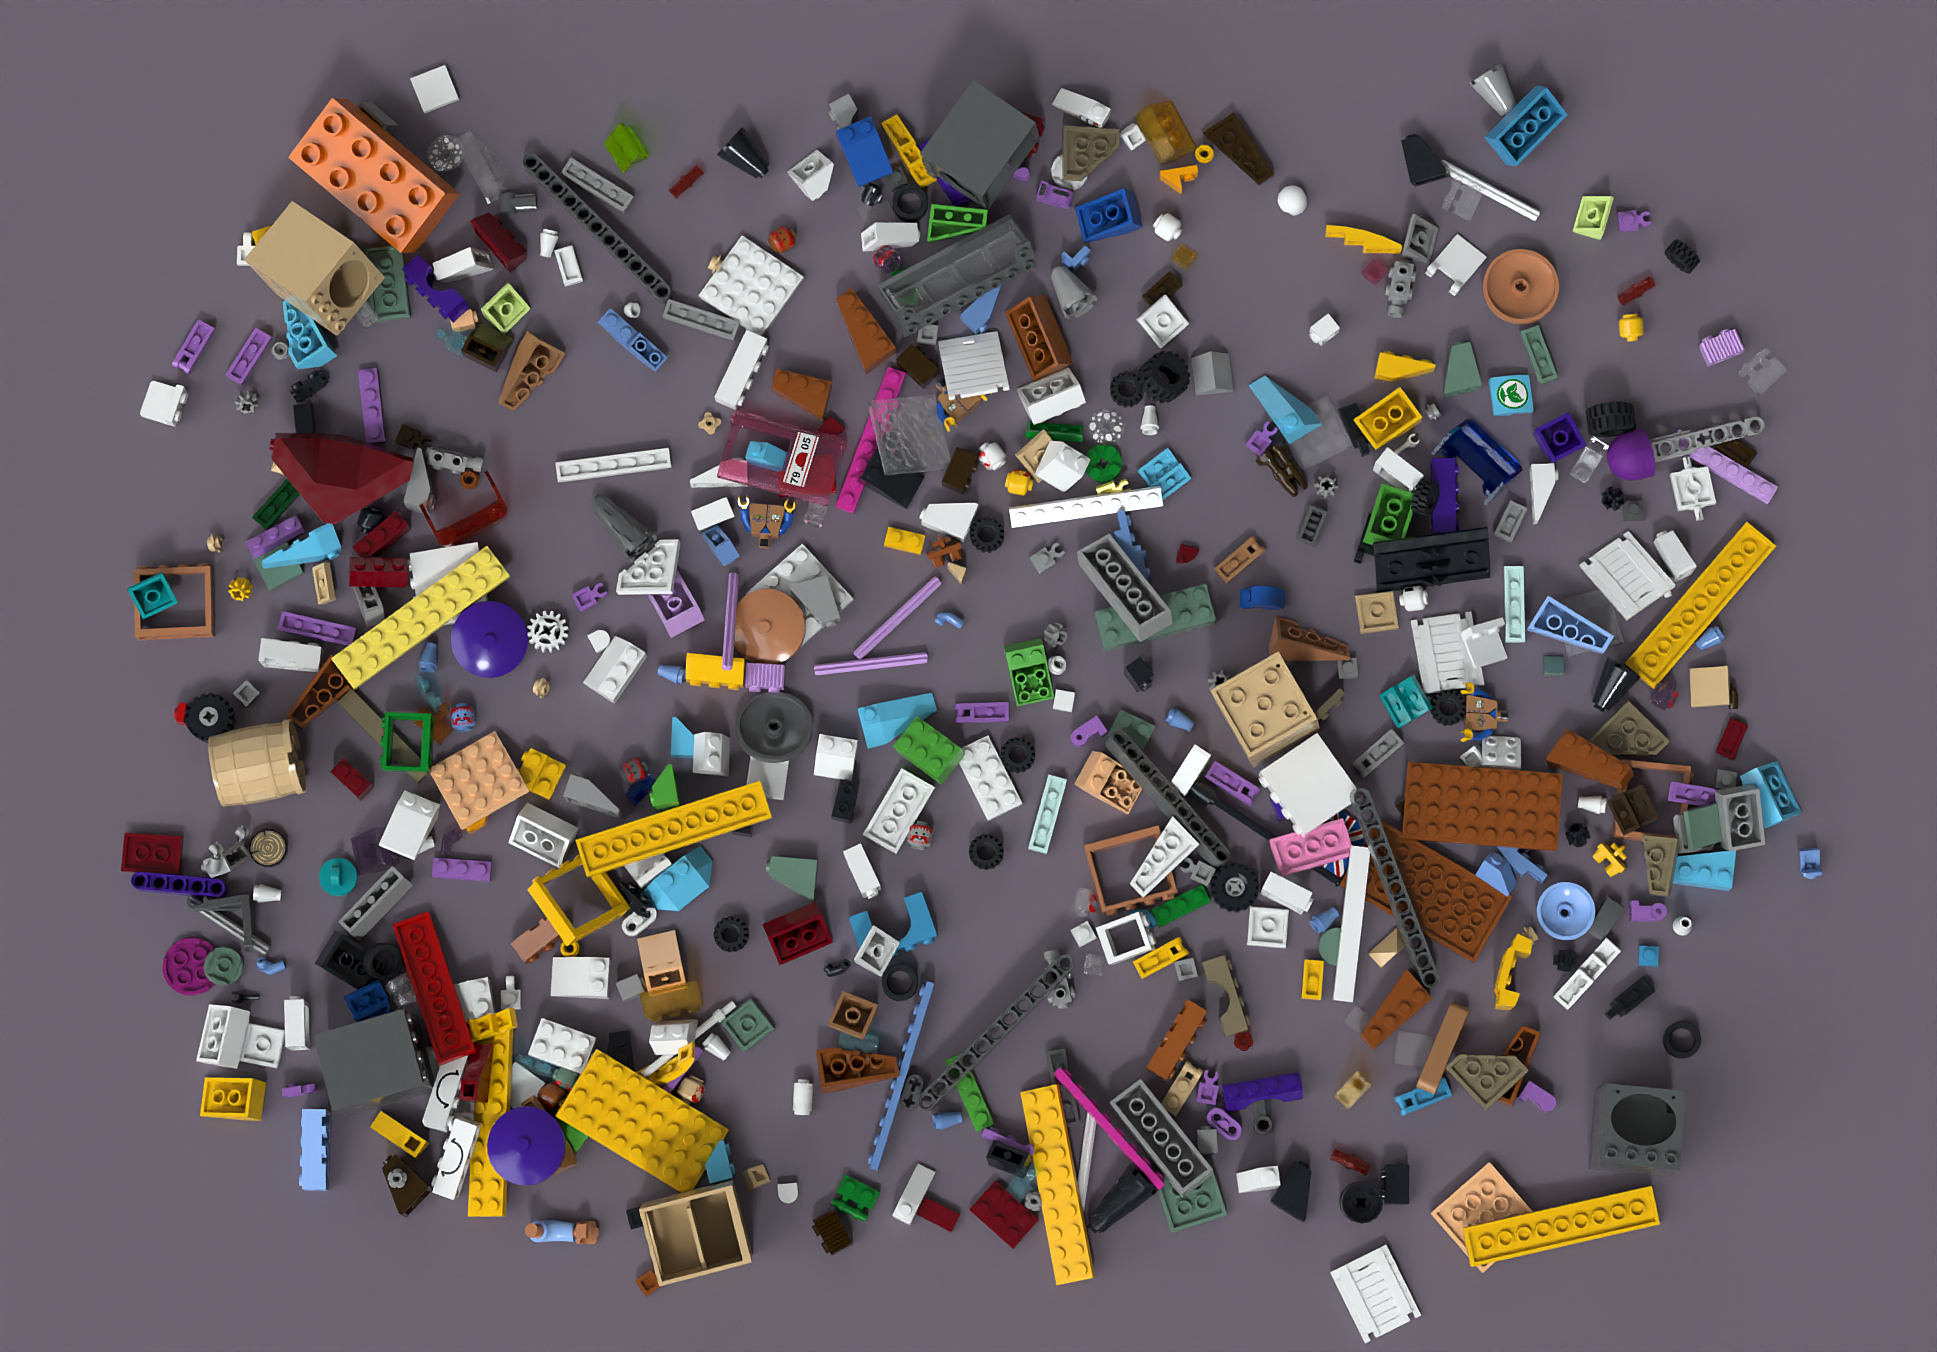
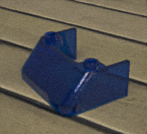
M1466 419L1448 432L1431 452V454L1435 455L1441 450L1446 458L1458 457L1484 481L1482 485L1483 493L1488 496L1484 502L1485 505L1494 500L1523 470L1522 466L1501 445L1471 419Z

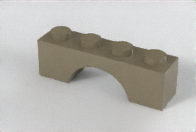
M1225 955L1202 962L1207 983L1221 986L1229 998L1228 1010L1219 1019L1225 1038L1248 1031L1247 1026H1250L1248 1015H1244L1242 1011L1244 1003L1242 997L1238 996L1236 989H1238L1236 978H1232L1230 971L1233 970L1230 960H1226Z

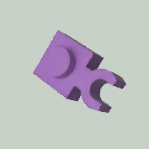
M1636 210L1617 212L1616 214L1619 233L1637 231L1639 229L1638 225L1643 227L1651 225V221L1645 222L1643 220V217L1650 215L1648 211L1642 212L1640 215H1637Z
M1270 422L1264 424L1262 433L1257 430L1245 445L1259 457L1271 445L1272 440L1269 437H1273L1278 428H1275L1272 432L1268 431L1267 427Z
M602 583L596 584L593 590H590L589 586L572 594L580 613L597 605L596 598L602 599L608 595L607 592L598 593V589L603 587Z
M1205 1070L1203 1076L1206 1082L1199 1083L1196 1102L1215 1106L1219 1086L1214 1085V1082L1218 1079L1219 1074L1215 1072V1077L1209 1078L1207 1076L1208 1070Z
M298 1083L287 1084L286 1088L281 1089L282 1096L289 1098L317 1093V1085L298 1086Z

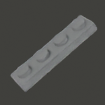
M573 158L569 159L561 171L562 176L622 213L626 212L634 200V196Z
M670 299L667 301L662 316L663 319L735 341L740 326L739 321Z

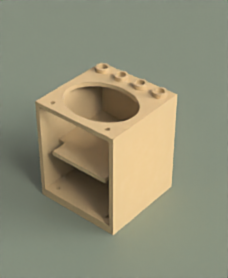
M293 201L244 259L278 296L336 336L346 327L347 323L385 278L353 241Z
M1279 652L1210 690L1218 708L1253 768L1320 731L1316 715Z
M734 1180L642 1203L639 1212L659 1287L752 1262L753 1254Z

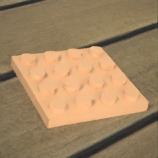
M495 731L431 768L430 774L462 830L530 792Z
M1489 1162L1430 1214L1468 1256L1462 1231L1463 1227L1533 1211ZM1495 1262L1476 1267L1484 1273Z

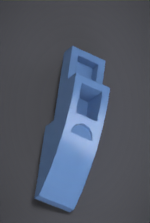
M611 308L597 322L611 334L612 338L656 372L668 358Z
M1125 510L1117 511L1120 530L1114 531V540L1148 581L1151 579L1149 568H1145L1144 561H1147L1146 552L1141 550L1140 545L1133 546L1135 544L1134 534L1130 533L1128 526H1131L1130 516L1125 514Z
M1495 847L1498 854L1508 860L1511 869L1518 876L1522 877L1527 872L1540 883L1548 876L1545 873L1546 870L1541 865L1536 864L1535 866L1530 862L1529 856L1523 852L1518 853L1519 848Z

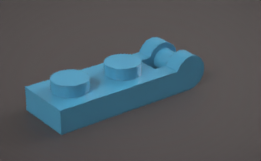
M1443 1078L1436 1094L1417 1088L1395 1097L1394 1100L1396 1104H1399L1401 1116L1452 1097L1446 1079ZM1411 1098L1413 1105L1408 1107L1405 1100Z

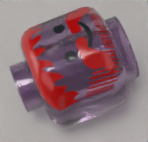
M884 245L874 253L873 262L882 272L892 273L899 268L901 256L892 247Z
M1665 681L1664 684L1657 683L1650 695L1651 704L1664 711L1665 709H1671L1679 695L1674 690L1676 686L1668 681Z

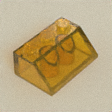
M1172 101L1149 104L1134 116L1160 164L1174 162L1197 149Z
M697 981L639 993L646 1020H651V1022L661 1021L662 1017L668 1015L670 1018L679 1017L681 1012L688 1011L689 1014L700 1012V1008L704 1007Z

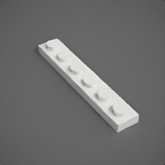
M669 448L556 462L558 483L672 468Z

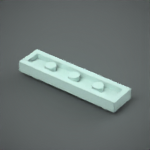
M1504 566L1505 643H1525L1523 566Z
M1048 774L1029 843V850L1047 854L1067 779Z

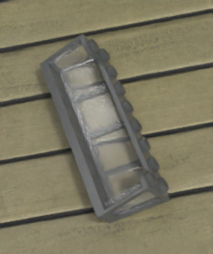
M1008 214L877 286L902 333L907 337L983 296L992 289H996L1000 285L1037 267L1038 264L1029 240L1012 216Z

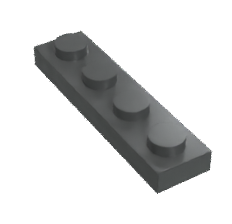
M1065 1048L1047 1051L1046 1056L1052 1085L1059 1084L1067 1128L1080 1125L1075 1098L1054 1075V1072L1059 1068L1062 1070L1066 1069L1070 1073Z

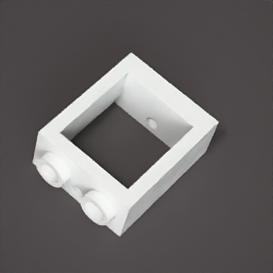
M1388 447L1375 462L1373 468L1374 472L1394 487L1413 493L1414 489L1416 490L1415 486L1424 476Z
M861 843L843 851L863 898L868 897V899L878 896L881 887Z
M1270 872L1260 893L1301 915L1303 911L1308 912L1314 900L1310 898L1312 892L1273 872Z
M1137 912L1096 928L1109 965L1117 964L1156 949L1154 945L1156 944V939L1153 933L1149 931L1148 926L1150 923L1146 914ZM1136 920L1145 946L1118 956L1109 929Z
M291 996L289 1000H284L285 1047L291 1051L310 1050L309 1003L304 998H301V996Z

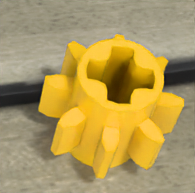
M238 577L236 581L231 580L228 592L233 599L243 601L245 597L249 599L251 596L253 585L250 584L248 579Z

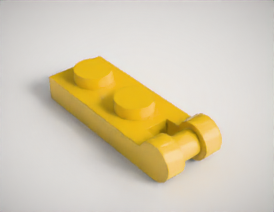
M1181 937L1133 961L1141 979L1190 954L1187 948L1183 947ZM1173 947H1175L1178 952L1175 955H1173V953L1170 950Z

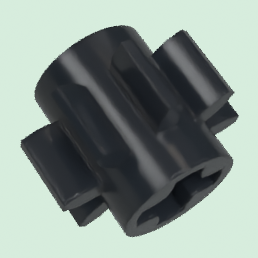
M874 183L862 186L859 192L862 197L861 201L869 206L881 203L884 196L881 192L882 188Z
M1611 486L1601 493L1603 496L1601 503H1603L1607 510L1613 508L1616 511L1625 504L1623 501L1625 494H1623L1619 487L1613 489Z
M1579 823L1572 824L1569 827V832H1565L1569 845L1573 844L1574 847L1586 845L1587 839L1591 838L1587 826H1582Z
M1559 950V955L1555 954L1553 965H1557L1558 971L1571 972L1572 967H1577L1578 957H1573L1572 951Z

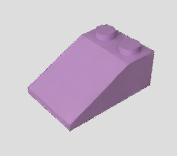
M676 570L673 594H647L671 638L705 620L678 570Z

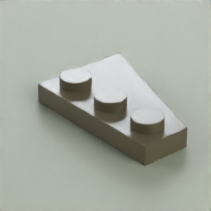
M1641 835L1645 849L1644 858L1647 863L1646 872L1649 893L1656 896L1671 897L1680 840L1677 838Z

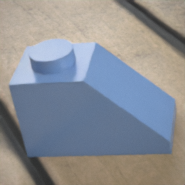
M717 524L701 533V536L723 566L732 563L740 556L730 539Z
M1492 850L1483 861L1476 876L1508 897L1517 885L1508 860Z

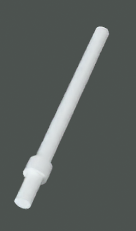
M731 1001L721 1010L717 1009L712 1013L713 1016L697 1028L695 1039L715 1023H720L724 1020L725 1016L736 1008L734 1002ZM676 1054L662 1055L641 1072L642 1076L647 1078Z

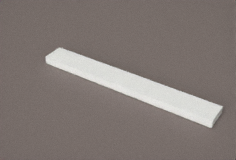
M1350 846L1333 1000L1353 1002L1370 851L1367 847Z

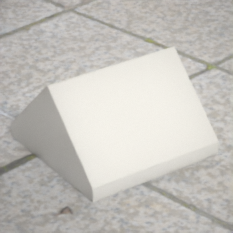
M873 925L854 961L869 971L882 976L900 942Z

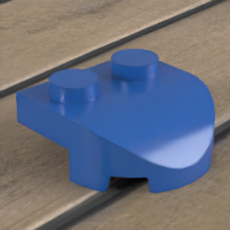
M379 980L344 996V1000L356 1022L387 1014L391 1010L388 996Z

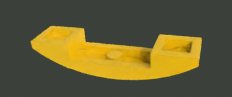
M692 1041L679 1048L677 1057L663 1064L645 1079L660 1086L681 1076L689 1069L695 1059V1043ZM646 1066L645 1068H643V1069L637 1071L636 1073L639 1074L640 1076H642L641 1072H642L644 1069H646L648 1066Z

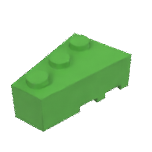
M931 204L927 243L970 235L987 226L988 210Z

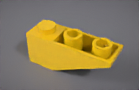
M1384 351V353L1380 352L1374 378L1396 382L1434 372L1436 364H1432V361L1427 359L1418 361L1414 360L1412 356L1403 355L1400 357L1395 356L1393 352Z
M380 1111L370 1128L416 1159H419L429 1144L382 1111Z

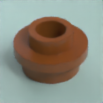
M468 470L462 473L460 483L465 489H474L479 484V477L476 472ZM467 478H473V482L467 483Z

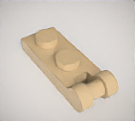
M1188 1060L1161 1103L1164 1109L1174 1117L1177 1116L1204 1072L1203 1069L1194 1067ZM1187 1072L1194 1075L1192 1080L1185 1077Z

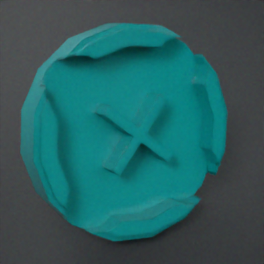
M330 859L320 869V885L331 896H346L357 885V870L346 859Z

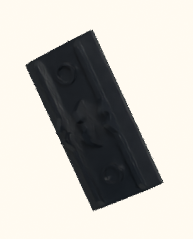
M1487 527L1373 542L1377 593L1404 590V588L1412 586L1434 587L1435 585L1441 586L1442 584L1490 578Z

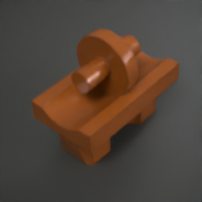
M940 534L936 535L938 540L931 543L933 548L940 547L926 552L927 557L936 568L945 565L942 555L949 553L952 562L962 559L960 551L962 546L960 542L955 541L944 545L951 542L950 537L942 539Z

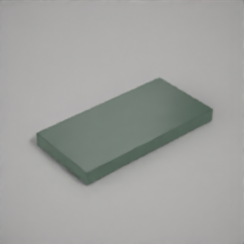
M392 245L364 249L366 257L385 277L369 296L372 322L377 323L411 318L407 283L404 279L406 275L402 271L405 267L403 253H400Z

